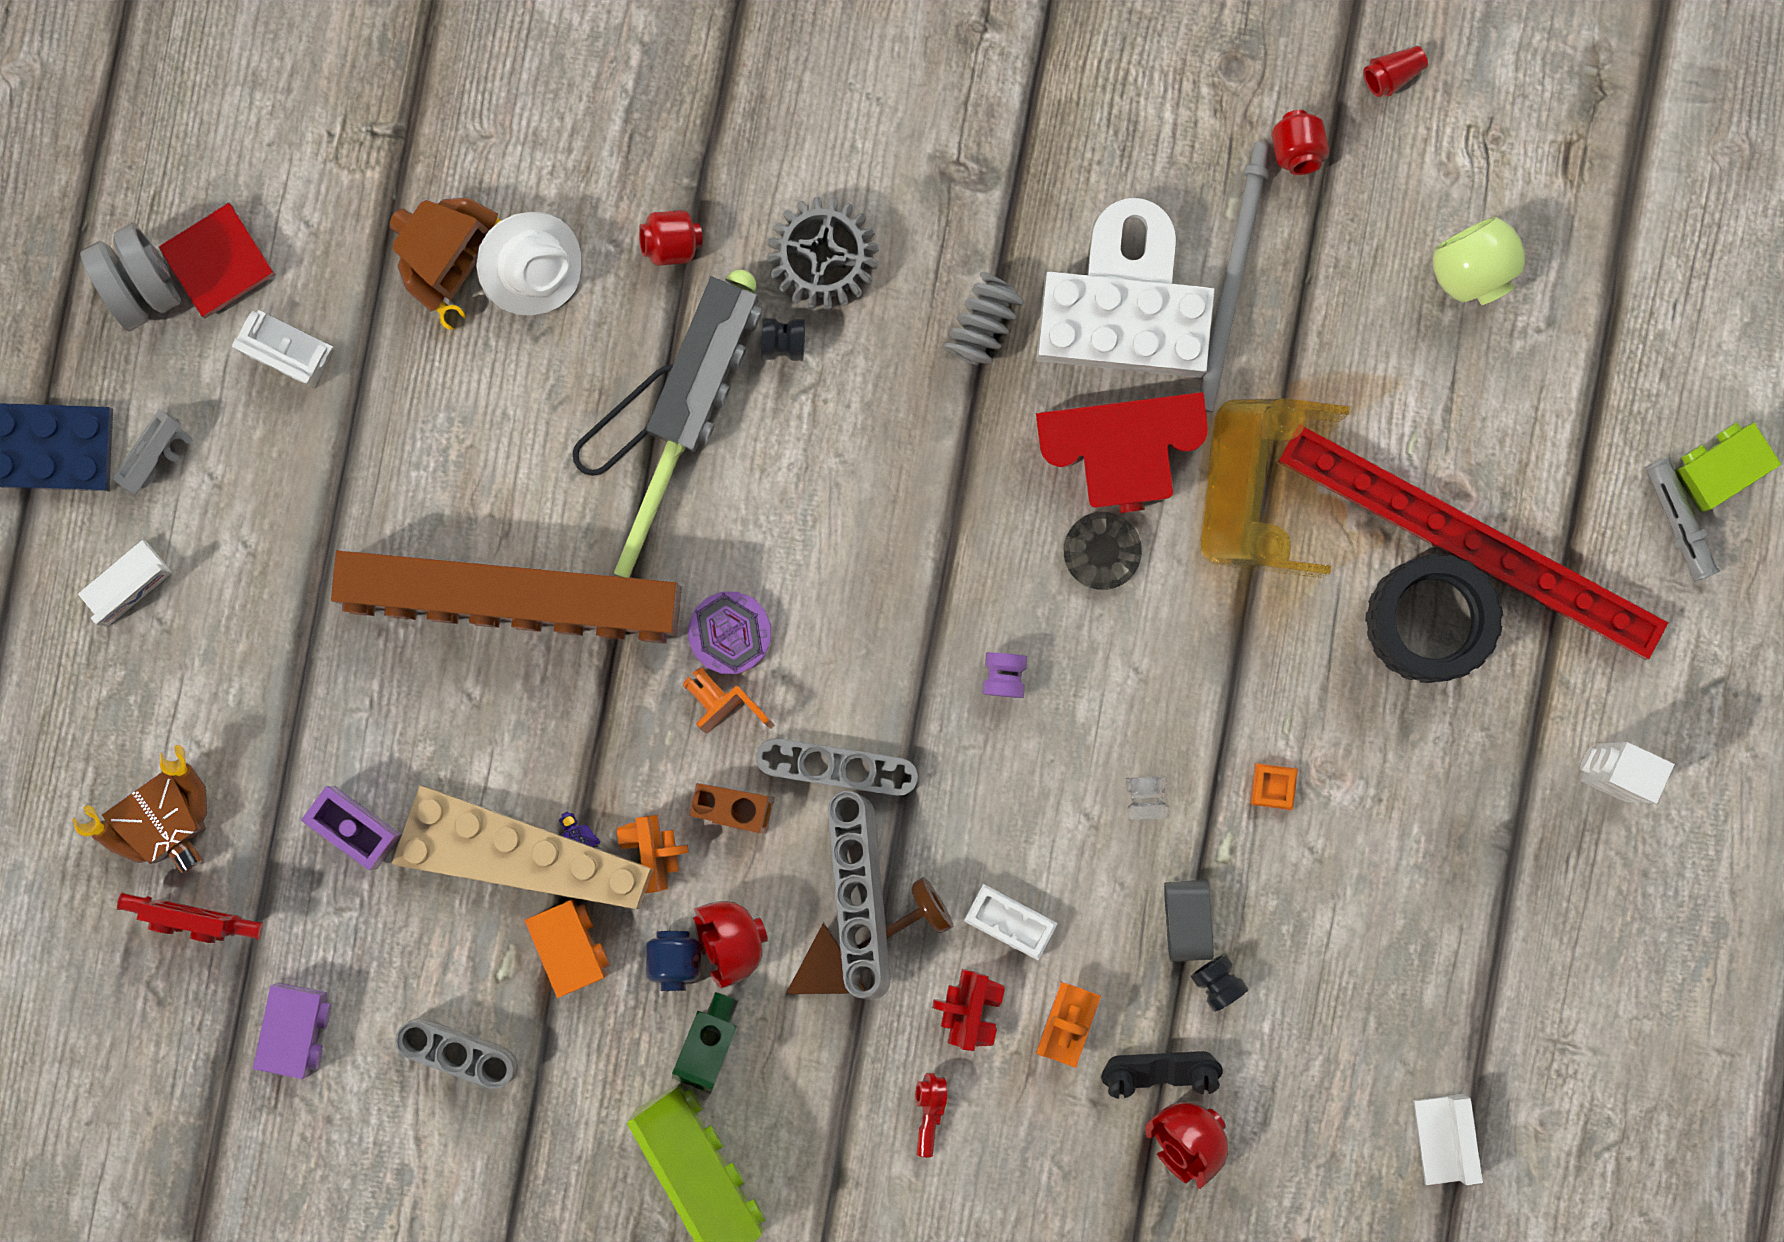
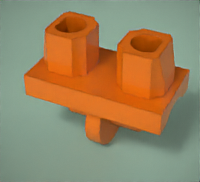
M658 815L635 818L636 822L618 827L617 838L620 849L639 847L641 865L654 869L646 893L667 890L666 871L667 873L679 871L677 855L689 853L688 844L676 846L674 830L660 832Z
M1060 981L1036 1054L1076 1068L1101 995Z

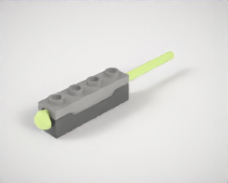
M746 270L732 271L725 279L727 282L710 276L646 431L649 435L667 443L614 570V574L630 578L679 456L684 450L695 454L698 445L703 447L707 445L714 428V424L708 422L714 407L720 409L723 407L730 390V385L725 384L731 368L738 370L747 347L741 345L746 331L754 332L763 309L757 307L759 300L758 296L754 294L756 291L755 278Z

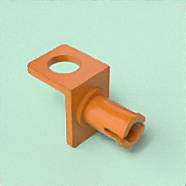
M702 667L692 673L703 685L702 688L690 677L683 683V687L707 710L705 715L696 723L706 734L742 701L767 727L772 729L775 726L738 685L730 692L725 693Z

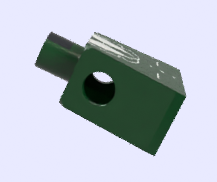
M715 992L707 1013L697 1011L672 1072V1079L707 1093H712L737 1030V1026L730 1023L738 1004L737 1000ZM712 1030L719 1035L714 1046H707L702 1043L701 1040L705 1031Z

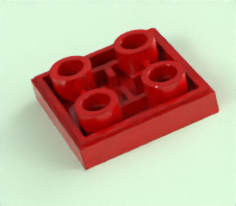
M227 203L158 246L204 319L276 275L230 203Z

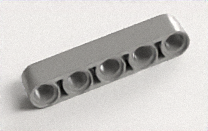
M842 791L832 797L828 806L843 981L845 988L853 996L875 1000L887 993L891 979L875 811L872 803L867 798L853 791ZM856 801L860 808L859 814L854 821L846 822L843 816L844 809L847 804ZM859 842L864 850L863 856L859 862L850 864L847 858L848 850L853 844ZM864 884L868 892L867 898L862 905L855 907L851 900V893L856 886ZM867 926L871 931V941L865 948L859 949L855 942V935L861 927ZM870 968L876 977L875 984L870 990L863 991L859 984V977L864 970Z

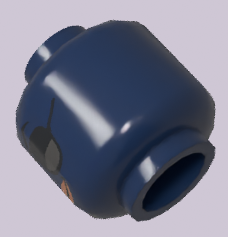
M657 931L656 938L649 940L646 944L647 979L651 982L660 983V991H686V983L698 980L701 974V946L699 941L690 938V931Z

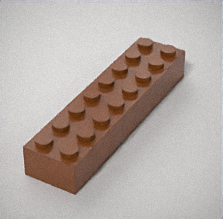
M336 550L331 601L342 604V612L355 615L375 616V609H385L384 616L416 620L418 612L427 613V620L439 623L458 624L460 616L469 617V624L482 627L500 628V620L512 621L511 628H516L517 630L541 632L542 624L554 625V632L559 634L583 636L584 628L596 629V636L601 638L625 640V632L639 633L638 640L643 642L666 644L667 636L677 637L682 587L677 582Z

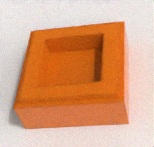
M1255 763L1250 805L1293 810L1298 769Z

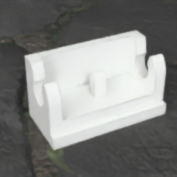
M260 310L257 313L252 311L249 314L237 339L232 344V347L239 352L312 388H315L335 349L333 346Z

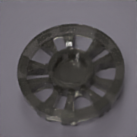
M1095 512L1082 517L1070 528L1064 541L1063 556L1068 571L1079 583L1095 590H1109L1123 585L1135 574L1141 561L1142 546L1137 531L1125 518L1110 512ZM1106 519V530L1103 534H1097L1094 531L1092 520ZM1114 522L1121 524V527L1113 538L1108 533ZM1082 525L1093 536L1089 541L1078 530ZM1129 532L1134 545L1126 548L1120 547L1117 543L1118 538ZM1072 538L1083 541L1086 546L1085 550L1082 552H1070ZM1119 551L1135 554L1133 562L1118 558ZM1086 555L1088 562L1074 567L1072 560ZM1114 563H1121L1128 569V572L1120 579H1117L1112 571ZM1093 565L1096 568L1097 573L1093 582L1080 575L1086 566ZM1107 567L1109 583H1102L1100 568Z

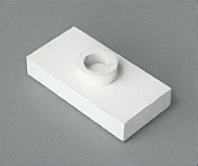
M982 884L963 920L1036 960H1039L1058 924L985 884Z

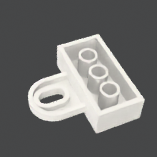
M1139 198L1123 199L1111 204L1098 217L1092 231L1088 275L1047 271L1043 287L1036 361L1198 378L1205 374L1207 370L1214 288L1172 284L1176 235L1172 221L1162 208L1153 202ZM1129 218H1138L1146 226L1144 255L1138 260H1129L1121 252L1123 223Z

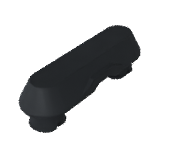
M1206 1051L1118 1055L1108 1060L1102 1071L1101 1079L1102 1083L1109 1087L1108 1094L1119 1099L1120 1094L1124 1095V1098L1130 1097L1135 1093V1088H1149L1154 1084L1164 1083L1172 1086L1193 1085V1090L1199 1094H1204V1090H1207L1208 1094H1212L1220 1087L1218 1079L1223 1074V1068L1213 1055Z

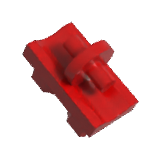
M962 969L959 987L948 985L946 1000L933 999L932 1008L943 1011L941 1027L950 1029L948 1044L968 1051H974L975 1046L994 1045L997 1032L996 1024L980 1019L983 1005L1000 1007L1005 991L1004 985L989 980L987 975Z

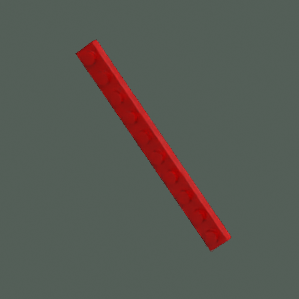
M1300 424L1296 426L1277 461L1445 553L1457 556L1458 559L1471 562L1479 571L1484 572L1486 575L1644 660L1650 659L1669 623Z

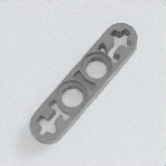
M784 739L764 741L758 747L756 753V762L759 769L765 774L775 777L896 796L911 792L918 780L915 766L910 761L898 757ZM773 745L781 746L780 752L782 754L794 756L793 747L802 748L797 761L799 773H789L792 764L779 763L777 770L770 769V762L763 760L764 751L770 752L773 749ZM819 751L827 757L829 766L824 774L813 776L806 771L804 761L809 753ZM854 758L864 759L870 767L868 778L861 783L852 782L847 778L845 772L847 763ZM875 761H885L882 770L895 771L897 765H904L905 773L911 774L910 783L905 782L902 784L901 789L893 788L892 780L881 778V787L872 786L871 784L876 775Z

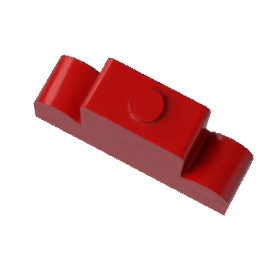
M1204 392L1036 413L1039 444L1043 458L1055 467L1065 468L1073 465L1082 456L1084 458L1090 505L1094 508L1119 505L1120 513L1145 510L1144 502L1169 499L1173 495L1168 446L1171 445L1180 452H1191L1197 450L1204 443L1208 433Z

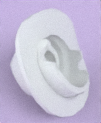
M541 212L514 214L498 222L490 229L479 246L476 265L479 282L486 296L499 308L516 315L532 316L548 313L559 308L573 295L580 280L581 252L576 236L566 223L551 214Z

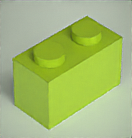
M1736 422L1716 434L1719 442L1706 450L1703 444L1681 457L1684 464L1675 469V472L1700 513L1713 509L1782 465L1755 422L1743 427Z

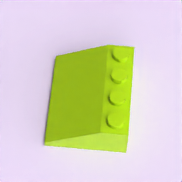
M679 1083L636 1108L626 1124L694 1242H755L763 1235L764 1228L761 1223L766 1221L765 1215L754 1198L750 1201L746 1199L740 1186L745 1184V1181L735 1163L732 1161L726 1164L719 1152V1149L723 1148L724 1145L712 1125L707 1128L704 1126L698 1115L703 1109L693 1090L689 1088L684 1091Z

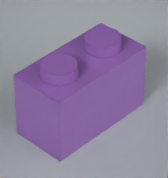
M326 786L301 819L302 822L369 871L379 868L402 836L401 833L336 786Z
M284 983L270 985L253 1069L299 1079L310 1076L312 1070H318L323 1052V1046L317 1044L320 1028L326 1029L331 1014V1004L326 1003L328 992Z

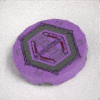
M719 592L707 597L694 610L689 622L688 641L694 656L706 668L721 674H740L754 668L765 657L771 642V624L766 611L754 598L740 592Z

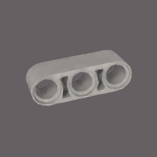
M413 1019L401 1026L396 1033V1047L404 1057L485 1088H502L517 1073L518 1064L516 1057L508 1049L429 1019ZM417 1027L426 1033L428 1040L424 1049H415L409 1044L407 1036L411 1028ZM457 1042L465 1047L467 1059L463 1064H455L449 1060L447 1047L450 1043ZM497 1057L504 1061L507 1067L504 1078L495 1079L487 1073L486 1063L489 1058Z

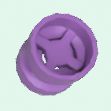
M986 652L985 666L989 669L988 678L983 682L982 694L1024 698L1025 685L1021 681L1022 672L1026 670L1028 656ZM998 671L1012 672V675L998 674Z

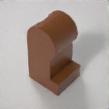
M696 783L689 816L709 820L715 824L767 834L775 797Z

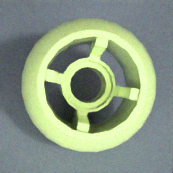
M1498 217L1486 219L1457 233L1439 244L1433 252V269L1438 283L1448 295L1459 302H1468L1477 298L1481 305H1485L1504 296L1515 288L1511 280L1520 275L1525 267V250L1519 235L1512 226Z

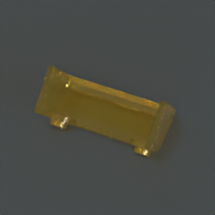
M1287 398L1233 399L1220 406L1214 417L1199 541L1200 552L1206 561L1217 566L1323 578L1330 574V565L1289 561L1291 542L1285 530L1277 525L1259 523L1269 440L1289 441L1296 438L1304 429L1306 418L1340 422L1349 415L1350 406Z

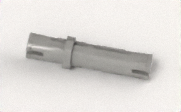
M1668 457L1644 468L1648 472L1661 506L1677 539L1673 543L1676 549L1681 548L1692 573L1693 580L1697 582L1719 573L1720 570L1717 568L1704 539L1708 536L1705 528L1700 529L1673 468L1672 460Z

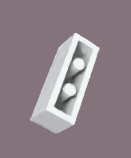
M1628 742L1597 743L1595 749L1590 747L1583 757L1580 770L1584 771L1580 781L1624 802L1657 804L1675 764Z

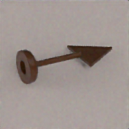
M925 877L915 881L912 885V895L918 908L886 927L887 939L923 917L938 933L946 932L954 927L944 903ZM824 922L786 994H850L845 988L843 981L841 949ZM871 937L857 945L859 949L869 945ZM859 979L860 987L863 991H867L863 983Z

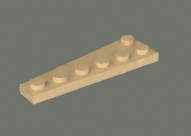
M419 785L392 861L394 865L633 909L641 908L654 871L650 867Z

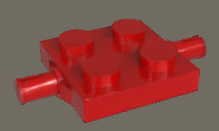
M121 892L117 902V910L137 913L136 920L149 922L148 930L164 934H173L174 931L183 932V930L191 931L190 939L206 943H215L216 940L224 941L225 936L240 935L259 940L263 931V922L246 920L238 915L161 899L152 900V897L149 896L144 898Z

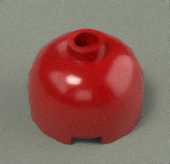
M717 901L694 908L697 916L693 917L701 952L703 955L707 954L710 962L717 967V970L710 972L716 985L722 989L748 978L758 968L762 959L761 943L768 941L767 932L761 918L753 919L746 908L730 901Z
M1188 1102L1171 1104L1156 1114L1145 1125L1147 1138L1155 1136L1157 1142L1164 1149L1157 1153L1159 1159L1185 1184L1194 1179L1197 1188L1201 1189L1218 1174L1226 1163L1228 1157V1138L1224 1131L1226 1125L1222 1117L1211 1108L1206 1110L1197 1104Z

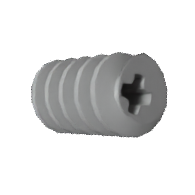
M986 272L980 273V277L986 284L977 283L972 288V291L979 299L967 298L964 305L971 314L959 313L957 321L964 329L951 328L949 335L956 343L947 342L942 345L950 354L973 365L993 363L994 360L985 351L987 348L998 350L1001 348V345L993 336L995 333L1008 334L1009 330L1001 323L1002 318L1015 320L1017 316L1009 309V305H1023L1024 300L1016 293V289Z

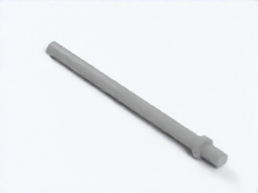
M1262 142L1254 143L1250 165H1246L1244 170V176H1247L1208 354L1207 370L1204 374L1200 391L1204 392L1206 412H1213L1262 184L1263 180H1268L1270 170L1266 169L1271 146Z

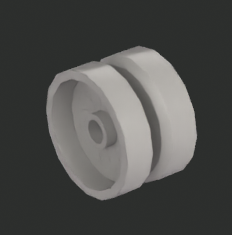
M132 222L114 232L113 243L117 254L109 245L102 241H98L81 251L82 262L96 290L115 319L126 331L130 332L148 322L149 311L145 301L151 308L162 314L181 304L179 292L164 261L135 223Z

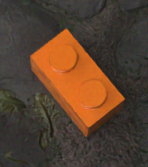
M574 898L524 920L557 998L608 976L605 968L611 966L602 943L594 944L589 929L594 927V923L585 904L578 906Z

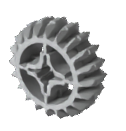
M814 197V210L808 211L805 202L799 201L797 205L801 215L796 217L788 209L783 212L784 218L789 223L788 227L782 223H774L773 230L781 235L782 238H768L767 244L772 249L779 250V252L770 253L766 258L769 264H781V266L774 268L770 272L773 280L786 277L779 286L780 291L784 294L793 287L796 288L792 296L794 303L798 304L804 294L809 295V309H815L817 298H824L825 310H831V297L838 296L839 303L842 306L848 305V299L845 291L849 289L858 298L862 295V290L856 282L859 280L864 284H871L872 277L863 270L864 268L870 270L877 269L878 261L866 257V255L879 252V245L877 243H865V241L875 235L873 227L863 230L859 229L866 221V216L863 213L857 215L853 220L850 219L853 212L852 204L847 203L840 213L837 211V198L832 197L829 201V208L822 209L821 198ZM823 222L819 234L815 238L810 240L800 239L799 242L793 241L796 234L804 227L813 223ZM835 225L842 227L852 236L856 243L858 254L849 253L848 249L839 247L834 242ZM828 235L829 253L833 257L829 259L826 256L827 262H822L818 272L817 257L812 251L814 248L819 250V245H824L825 236ZM788 253L796 254L798 258L804 259L811 264L810 283L801 279L793 271L788 261ZM846 265L853 267L851 272L839 282L823 285L825 276L830 269L835 267L846 268Z

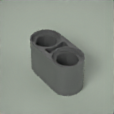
M1207 879L1165 882L1164 900L1170 962L1212 960L1214 957L1210 892Z

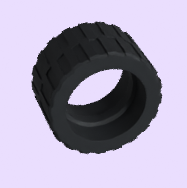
M1431 554L1398 565L1390 570L1387 576L1382 577L1368 601L1369 607L1368 612H1366L1365 622H1367L1368 640L1372 643L1374 653L1392 672L1395 671L1402 678L1408 680H1418L1420 683L1450 681L1470 674L1472 670L1478 669L1486 662V658L1494 652L1497 646L1498 637L1501 636L1503 610L1499 603V594L1496 588L1490 583L1489 577L1484 572L1479 571L1474 564L1467 560L1458 559L1457 556L1453 555L1439 556L1438 554ZM1424 580H1440L1454 586L1466 600L1470 611L1471 627L1466 642L1452 655L1440 659L1425 658L1410 651L1401 640L1396 627L1395 613L1399 599L1408 588Z

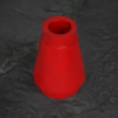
M1419 46L1373 58L1370 61V65L1366 66L1363 70L1366 85L1376 97L1383 95L1391 96L1422 70L1428 67V59L1423 49Z

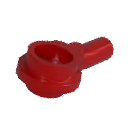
M926 1073L923 1081L917 1082L915 1090L916 1104L923 1108L922 1125L919 1127L916 1155L925 1158L933 1157L936 1125H940L941 1115H944L947 1103L946 1080L944 1077H936L935 1073Z

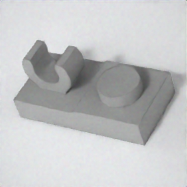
M158 409L113 479L121 487L136 495L140 488H146L154 479L157 472L155 465L159 461L158 457L161 453L170 461L178 462L180 460V457L170 450L171 442L175 439H182L190 444L192 438L183 430L178 429L180 426L179 422Z

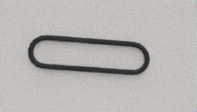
M673 365L663 366L656 370L577 442L572 455L573 462L578 470L591 476L604 473L648 434L646 431L647 427H645L599 469H588L579 460V451L583 444L661 374L671 371Z

